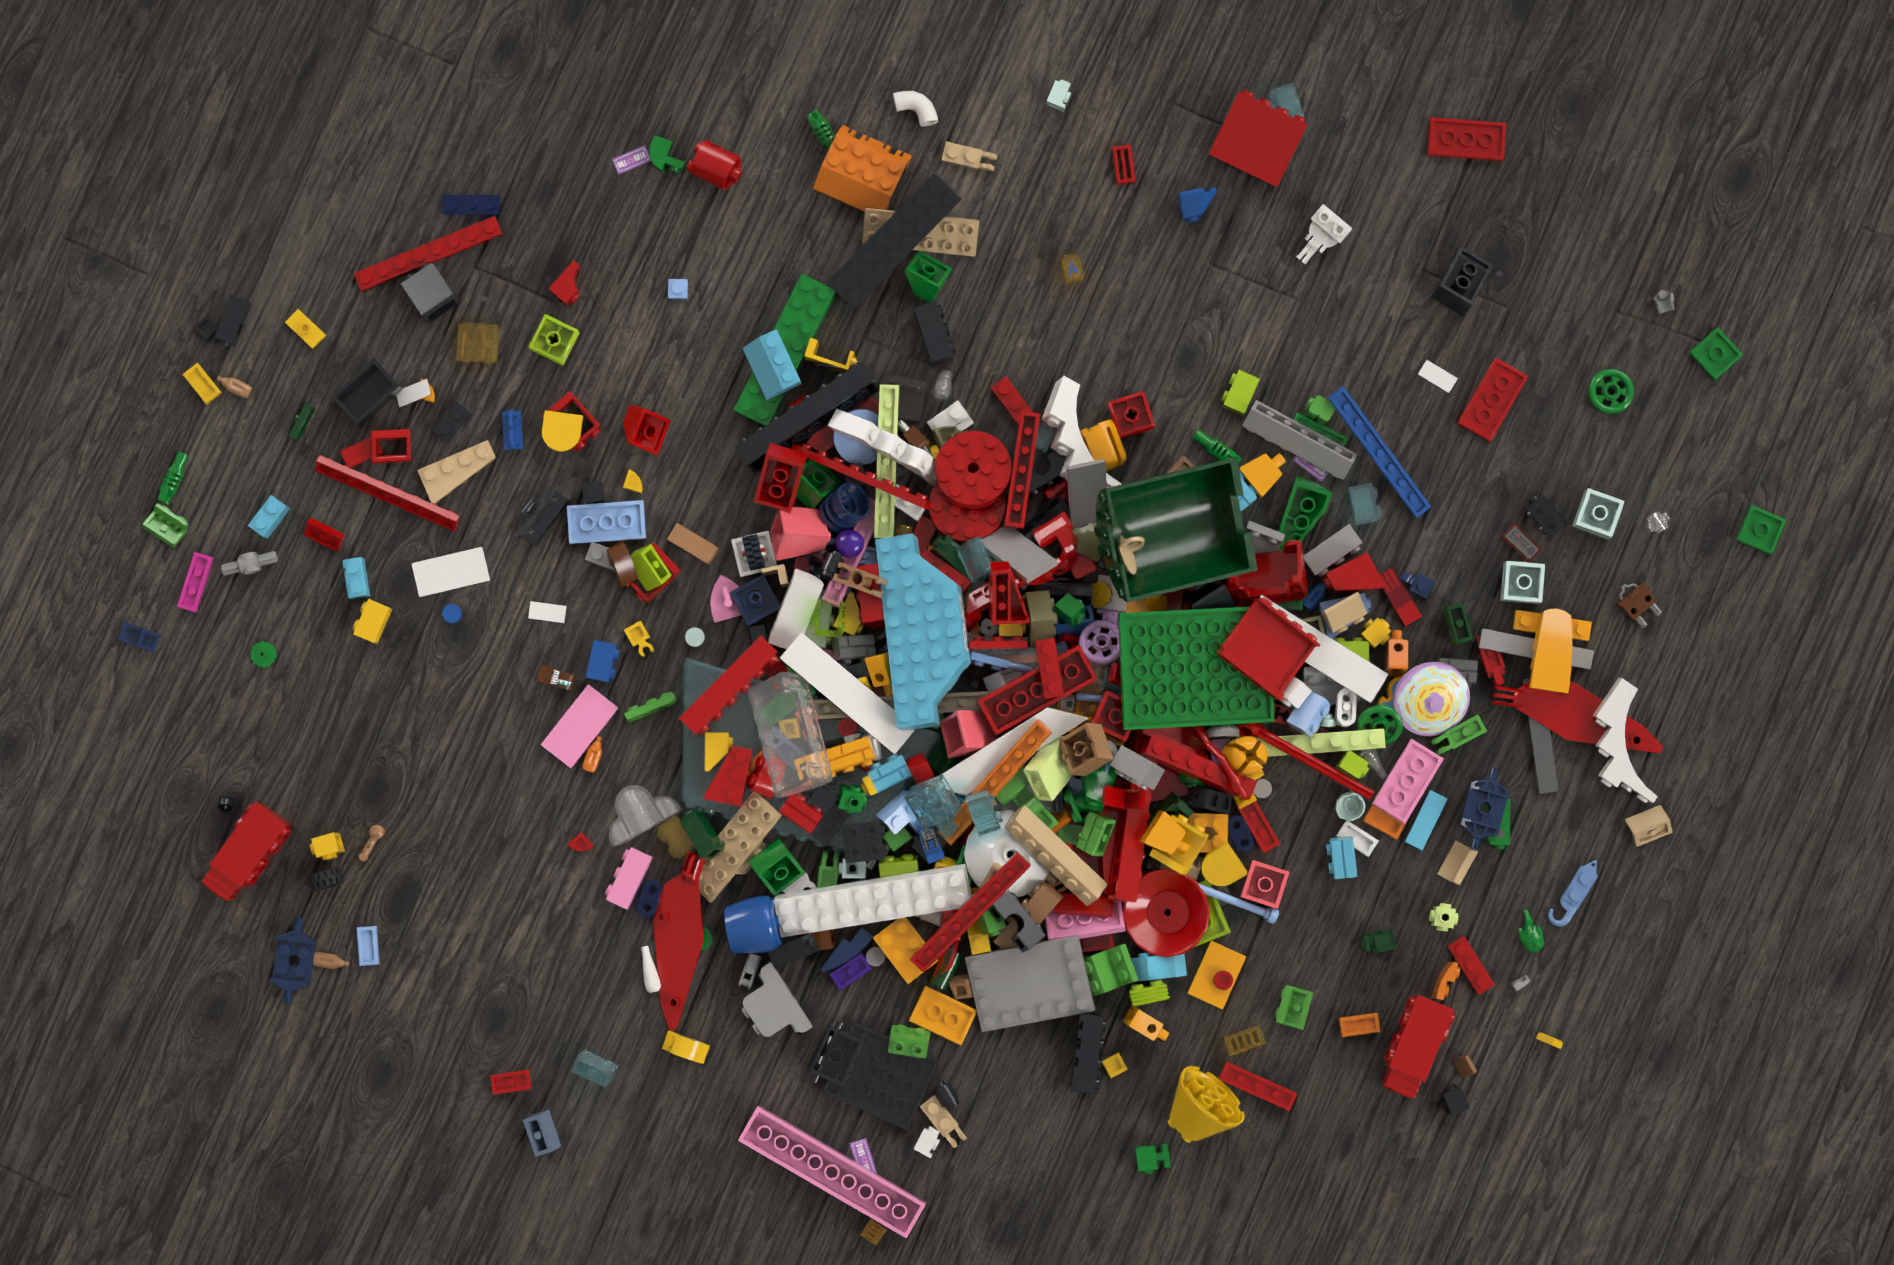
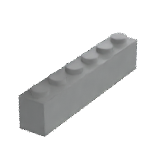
M1257 400L1242 425L1248 431L1262 436L1266 441L1277 444L1283 450L1290 451L1300 459L1306 460L1317 468L1323 469L1331 473L1332 476L1342 480L1346 477L1357 456L1355 452Z

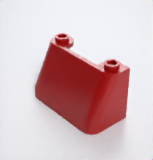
M1300 540L1287 541L1281 551L1255 554L1257 571L1226 578V588L1236 607H1250L1255 598H1260L1261 595L1274 603L1302 600L1308 596L1303 548Z

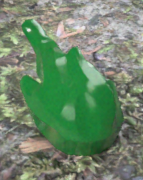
M1524 910V931L1522 928H1519V937L1526 951L1536 953L1543 948V933L1539 925L1537 928L1533 925V919L1530 917L1528 910Z

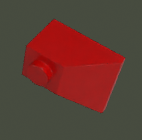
M629 404L623 420L627 442L658 456L671 420L645 408Z

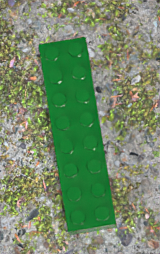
M801 274L774 330L777 329L797 373L805 358L804 355L810 338H815L836 296V290ZM752 372L734 408V412L765 427L776 417L788 391L766 400L754 372Z

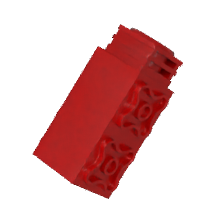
M251 803L234 825V832L209 864L212 867L205 875V878L202 879V882L210 891L225 901H234L243 887L248 888V886L252 887L260 874L269 865L268 859L272 854H277L283 843L292 834L293 830L291 828L294 825L264 803Z
M1413 994L1412 997L1409 996L1398 1022L1400 1029L1398 1033H1394L1384 1057L1385 1066L1388 1067L1381 1083L1384 1088L1410 1099L1416 1097L1421 1082H1426L1441 1042L1444 1043L1446 1041L1449 1029L1455 1018V1014H1453L1454 1009L1417 994Z

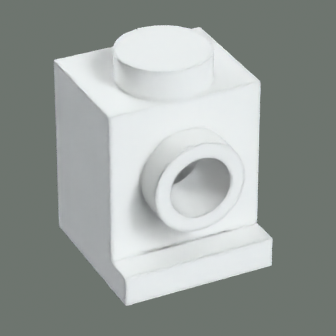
M931 1126L928 1129L924 1127L914 1150L931 1158L933 1153L930 1150L935 1151L940 1141L937 1139L940 1131Z

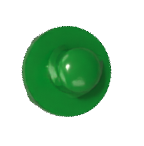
M1069 787L1065 789L1066 793L1063 794L1067 805L1071 804L1073 809L1071 815L1074 822L1079 821L1080 824H1083L1084 817L1082 813L1093 810L1083 805L1082 790L1078 795L1074 796Z

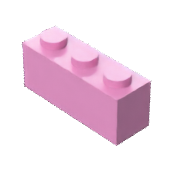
M633 847L630 850L626 849L622 857L624 863L614 873L615 882L613 885L609 884L605 895H607L606 900L628 910L653 857Z

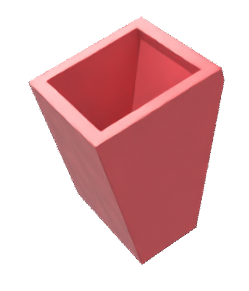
M793 507L791 513L778 509L770 531L775 560H783L825 550L826 544L830 542L831 533L823 522L819 509Z
M958 710L940 721L949 759L971 756L996 740L981 711Z

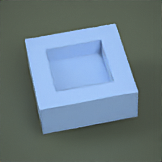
M668 279V299H688V279Z

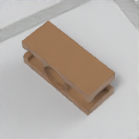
M676 523L667 538L669 542L710 565L719 550L717 546Z
M839 562L837 567L843 569L846 573L850 570L851 573L848 580L839 577V574L835 573L834 581L876 597H882L883 591L870 590L869 587L872 584V580H876V584L881 583L884 585L887 584L888 580ZM862 576V582L858 584V579Z

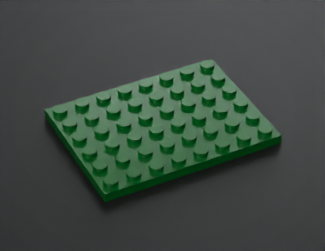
M1249 607L1118 613L1123 730L1274 722L1273 698L1215 654Z

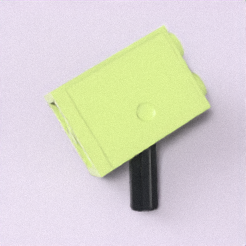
M1060 736L1042 747L1023 769L1037 800L1052 801L1054 812L1064 811L1063 787L1073 776L1070 774L1067 762L1062 759L1063 751L1059 739L1064 736Z

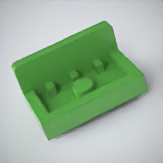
M156 503L154 511L144 521L142 528L174 548L187 533L188 523L182 516L173 514L168 507Z
M1286 985L1281 993L1282 1001L1280 1007L1276 1011V1022L1303 1030L1313 992Z
M892 1025L888 1052L926 1058L930 1031L924 1028L915 1029L905 1025Z

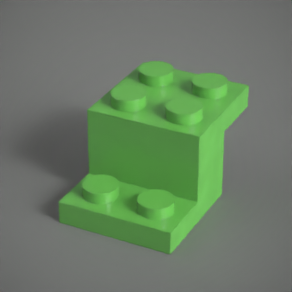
M1126 944L1084 958L1092 997L1138 981Z

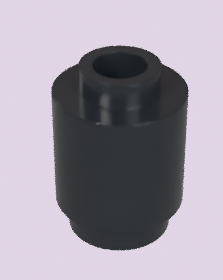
M836 551L827 553L820 568V576L829 581H834V574H839L841 568L837 567L839 562H845L842 558L843 555Z
M942 1081L934 1086L936 1089L933 1092L935 1097L947 1111L960 1103L957 1099L959 1096L949 1082L945 1084Z

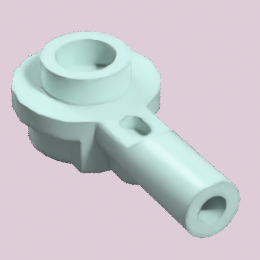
M1328 713L1327 716L1323 717L1319 726L1333 727L1339 724L1336 722L1333 714ZM1342 716V719L1346 721L1347 716Z

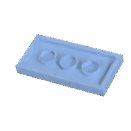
M643 500L567 506L569 544L646 539Z

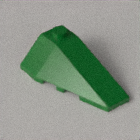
M1295 477L1278 532L1285 534L1278 551L1283 550V545L1289 540H1300L1302 543L1316 522L1326 512L1332 495L1331 491L1313 481Z

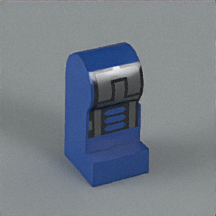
M929 824L917 828L926 862L929 864L945 858L933 825Z

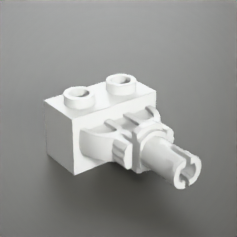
M1324 204L1312 216L1311 219L1313 221L1309 227V234L1305 237L1307 241L1311 236L1313 238L1296 256L1301 260L1307 253L1302 260L1305 265L1322 244L1323 246L1319 250L1321 253L1338 242L1341 244L1353 230Z

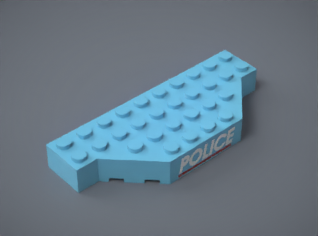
M913 533L876 539L879 577L888 580L886 585L881 583L880 585L881 591H883L882 603L897 728L901 731L940 726L938 706L946 693L957 682L964 669L971 663L962 587L920 556L918 538Z

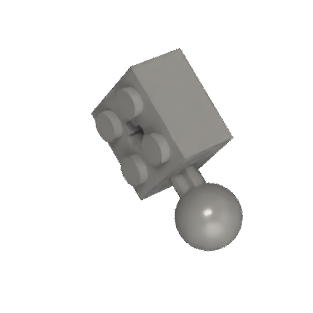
M1107 739L1113 756V760L1108 763H1111L1110 766L1115 768L1114 772L1144 790L1148 787L1154 790L1165 770L1122 745L1117 752L1116 745Z

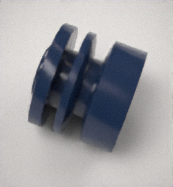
M850 482L843 483L823 499L819 506L823 522L831 530L838 533L851 529L865 518L871 509L870 500L864 490Z

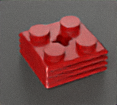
M1144 391L1108 402V408L1120 439L1155 428ZM1128 411L1136 413L1134 420L1126 417L1129 413Z

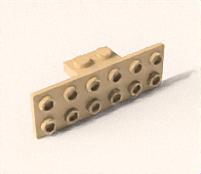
M866 208L862 244L895 211ZM945 216L913 250L974 257L976 256L979 220Z
M754 791L718 835L720 841H724L725 849L712 860L705 859L699 879L700 893L710 903L714 902L735 874H746L751 870L752 866L748 861L764 850L767 845L762 840L781 818V814L760 794Z

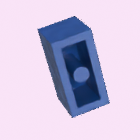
M594 640L586 678L610 683L611 679L614 680L616 668L613 667L615 660L618 661L620 656L618 645Z

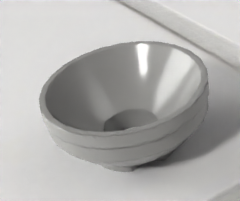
M1233 724L1211 725L1205 731L1209 739H1234L1240 737L1239 729Z

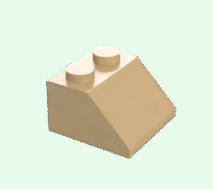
M1356 592L1320 614L1331 633L1336 631L1337 634H1340L1348 629L1346 625L1352 622L1356 625L1365 620L1363 616L1367 612L1359 593Z

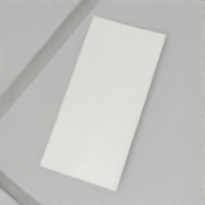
M482 547L411 563L419 597L490 581Z

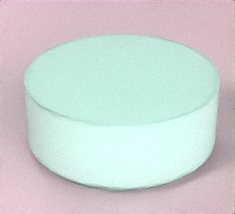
M691 628L686 632L685 639L690 646L699 647L703 644L705 635L701 629Z

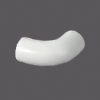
M915 91L893 93L897 112L903 110L915 111L922 127L938 123L937 113L932 102L923 94Z

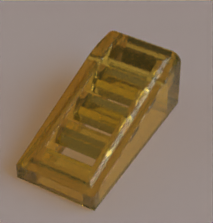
M1260 1025L1223 1037L1229 1056L1266 1044ZM1253 1031H1256L1259 1042H1255L1252 1034ZM1245 1034H1249L1252 1044L1248 1045ZM1239 1036L1242 1037L1244 1047H1241L1239 1043ZM1231 1039L1235 1040L1237 1049L1235 1050L1232 1046Z

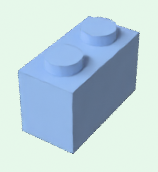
M1311 691L1298 709L1294 708L1287 722L1293 729L1311 738L1313 733L1319 729L1323 717L1329 713L1331 705L1324 697Z

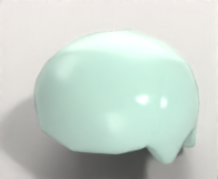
M1344 793L1337 799L1336 812L1340 819L1354 821L1363 815L1365 802L1357 793Z

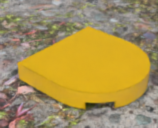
M545 411L542 427L544 442L555 451L565 452L572 449L581 437L583 415Z
M1228 842L1208 852L1202 862L1204 878L1216 886L1230 885L1248 875V871Z

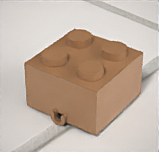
M1085 723L1059 739L1063 751L1062 759L1067 762L1071 775L1087 776L1113 760L1101 724Z

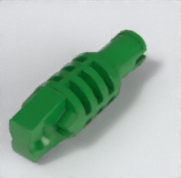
M815 110L808 114L807 118L821 145L829 151L836 135L827 120L818 110Z
M1200 429L1192 438L1206 448V452H1210L1211 456H1215L1217 460L1237 457L1238 465L1242 460L1231 448L1228 449L1227 445H1222V442H1218L1217 438L1212 439Z
M177 452L172 467L167 469L165 478H163V482L160 485L159 501L169 504L172 496H175L184 476L182 471L189 458L188 455Z

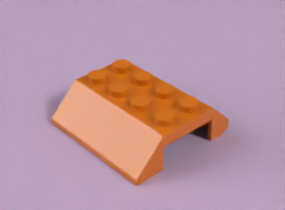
M842 125L821 165L813 190L865 212L866 208L887 210L891 197L904 170L906 171L912 155L904 153L901 156L902 151L900 150L893 155L890 153L891 146L887 145L884 149L885 143L871 137L866 141L867 135L864 134L859 140L855 138L857 131L852 130L849 133L850 128Z

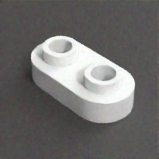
M1343 688L1336 695L1335 720L1342 727L1350 726L1356 719L1357 695L1348 688ZM1343 695L1348 697L1347 702L1343 700ZM1342 714L1347 716L1346 721L1342 719Z

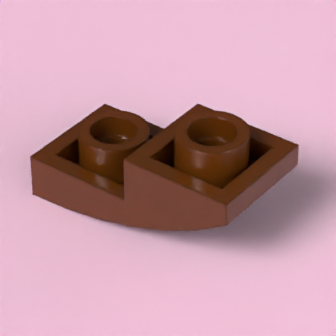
M623 541L606 549L610 566L614 568L617 583L621 587L638 578L631 556Z

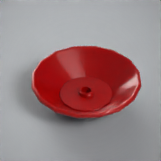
M1164 868L1150 871L1143 875L1139 881L1140 895L1137 903H1124L1122 912L1126 932L1135 945L1151 955L1168 958L1185 954L1200 942L1207 930L1210 910L1206 894L1196 880L1186 874L1182 875L1175 870ZM1166 909L1171 910L1170 916L1165 914Z

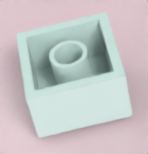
M1588 488L1584 491L1572 527L1610 539L1613 536L1625 501Z
M1504 562L1500 601L1529 604L1542 603L1545 564Z

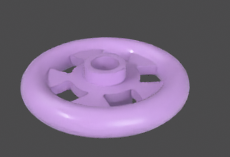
M1099 620L1090 623L1083 629L1079 637V645L1088 661L1094 664L1105 665L1114 662L1120 657L1119 632L1116 624L1106 620ZM1101 628L1109 629L1108 635L1100 633ZM1091 632L1095 634L1092 641L1087 639ZM1117 637V645H1112L1111 638ZM1100 641L1106 642L1103 646H1100L1098 643ZM1091 646L1097 651L1094 655L1088 650ZM1110 650L1111 654L1104 657L1102 652Z

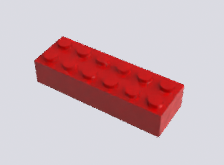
M760 636L679 719L695 735H705L711 728L709 725L713 721H719L724 715L723 711L727 707L731 708L738 701L736 698L741 693L744 695L752 687L750 683L754 679L758 681L765 674L763 670L768 665L772 667L779 660L777 657L779 653Z
M1075 645L1057 655L1064 696L1044 699L1039 666L975 700L993 735L1003 732L1097 680L1080 645Z

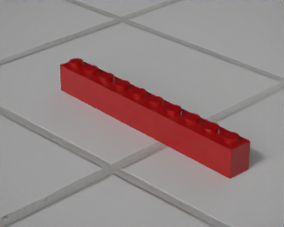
M1135 729L1131 730L1128 749L1140 755L1146 737L1135 733ZM1123 779L1122 789H1143L1127 779ZM1149 787L1145 791V809H1119L1107 900L1137 903L1139 898V881L1142 878L1141 866L1145 857L1144 844L1140 842V839L1146 832L1147 823L1150 819L1149 805L1152 802V789Z

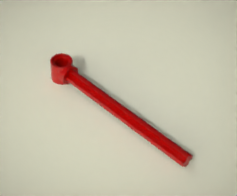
M1262 723L1238 724L1237 728L1240 731V737H1258L1367 800H1370L1375 792L1262 728Z

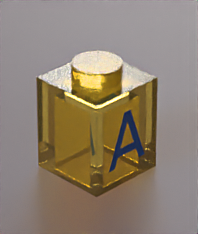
M1068 254L1063 256L1064 259L1060 260L1065 285L1083 281L1084 273L1079 255Z

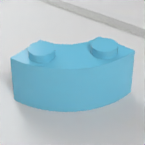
M1149 953L1138 954L1139 958H1131L1138 981L1187 976L1185 954L1167 958L1156 955L1150 956Z

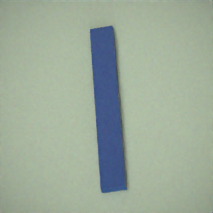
M1344 386L1338 388L1327 399L1408 510L1417 519L1431 507Z

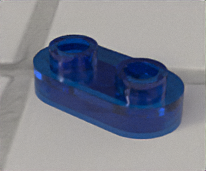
M1238 815L1229 818L1228 831L1236 848L1241 852L1251 851L1255 841L1245 819ZM1234 822H1239L1240 827L1238 829L1233 828ZM1243 839L1248 841V845L1245 847L1241 845Z
M649 880L643 886L637 906L638 913L642 917H652L657 911L663 890L661 883L657 880ZM651 886L656 887L657 890L655 893L650 892ZM646 904H649L651 906V910L649 912H646L644 910V906Z

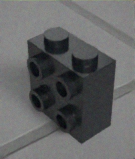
M880 820L841 825L846 863L884 859V855H888L887 843L882 842V836L886 835L885 826L880 824Z

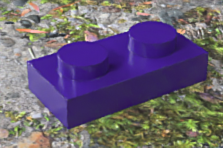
M860 953L829 975L839 990H842L871 970L872 967L863 954Z

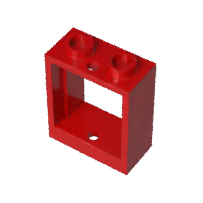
M569 391L548 411L562 413L569 405L574 403L594 425L580 437L579 442L571 449L574 453L576 450L578 452L586 446L585 442L590 437L594 439L601 432L599 429L602 427Z

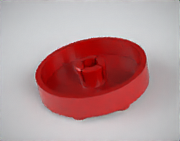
M967 431L953 436L941 447L935 461V476L940 491L950 502L962 508L979 509L992 505L1005 494L1011 482L1012 464L1007 449L997 438L985 432ZM970 467L978 469L976 473L969 472Z
M971 467L969 470L970 473H976L978 471L977 468ZM936 483L929 498V501L932 502L929 510L936 530L942 536L949 535L957 544L961 545L978 544V541L1000 529L1006 515L1005 495L990 506L979 509H964L950 502L942 494Z

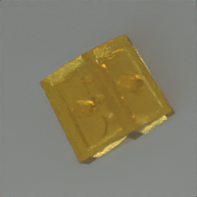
M459 323L456 361L497 363L500 325Z

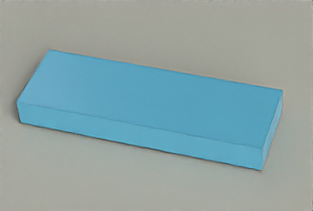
M1429 790L1404 842L1423 850L1447 798Z

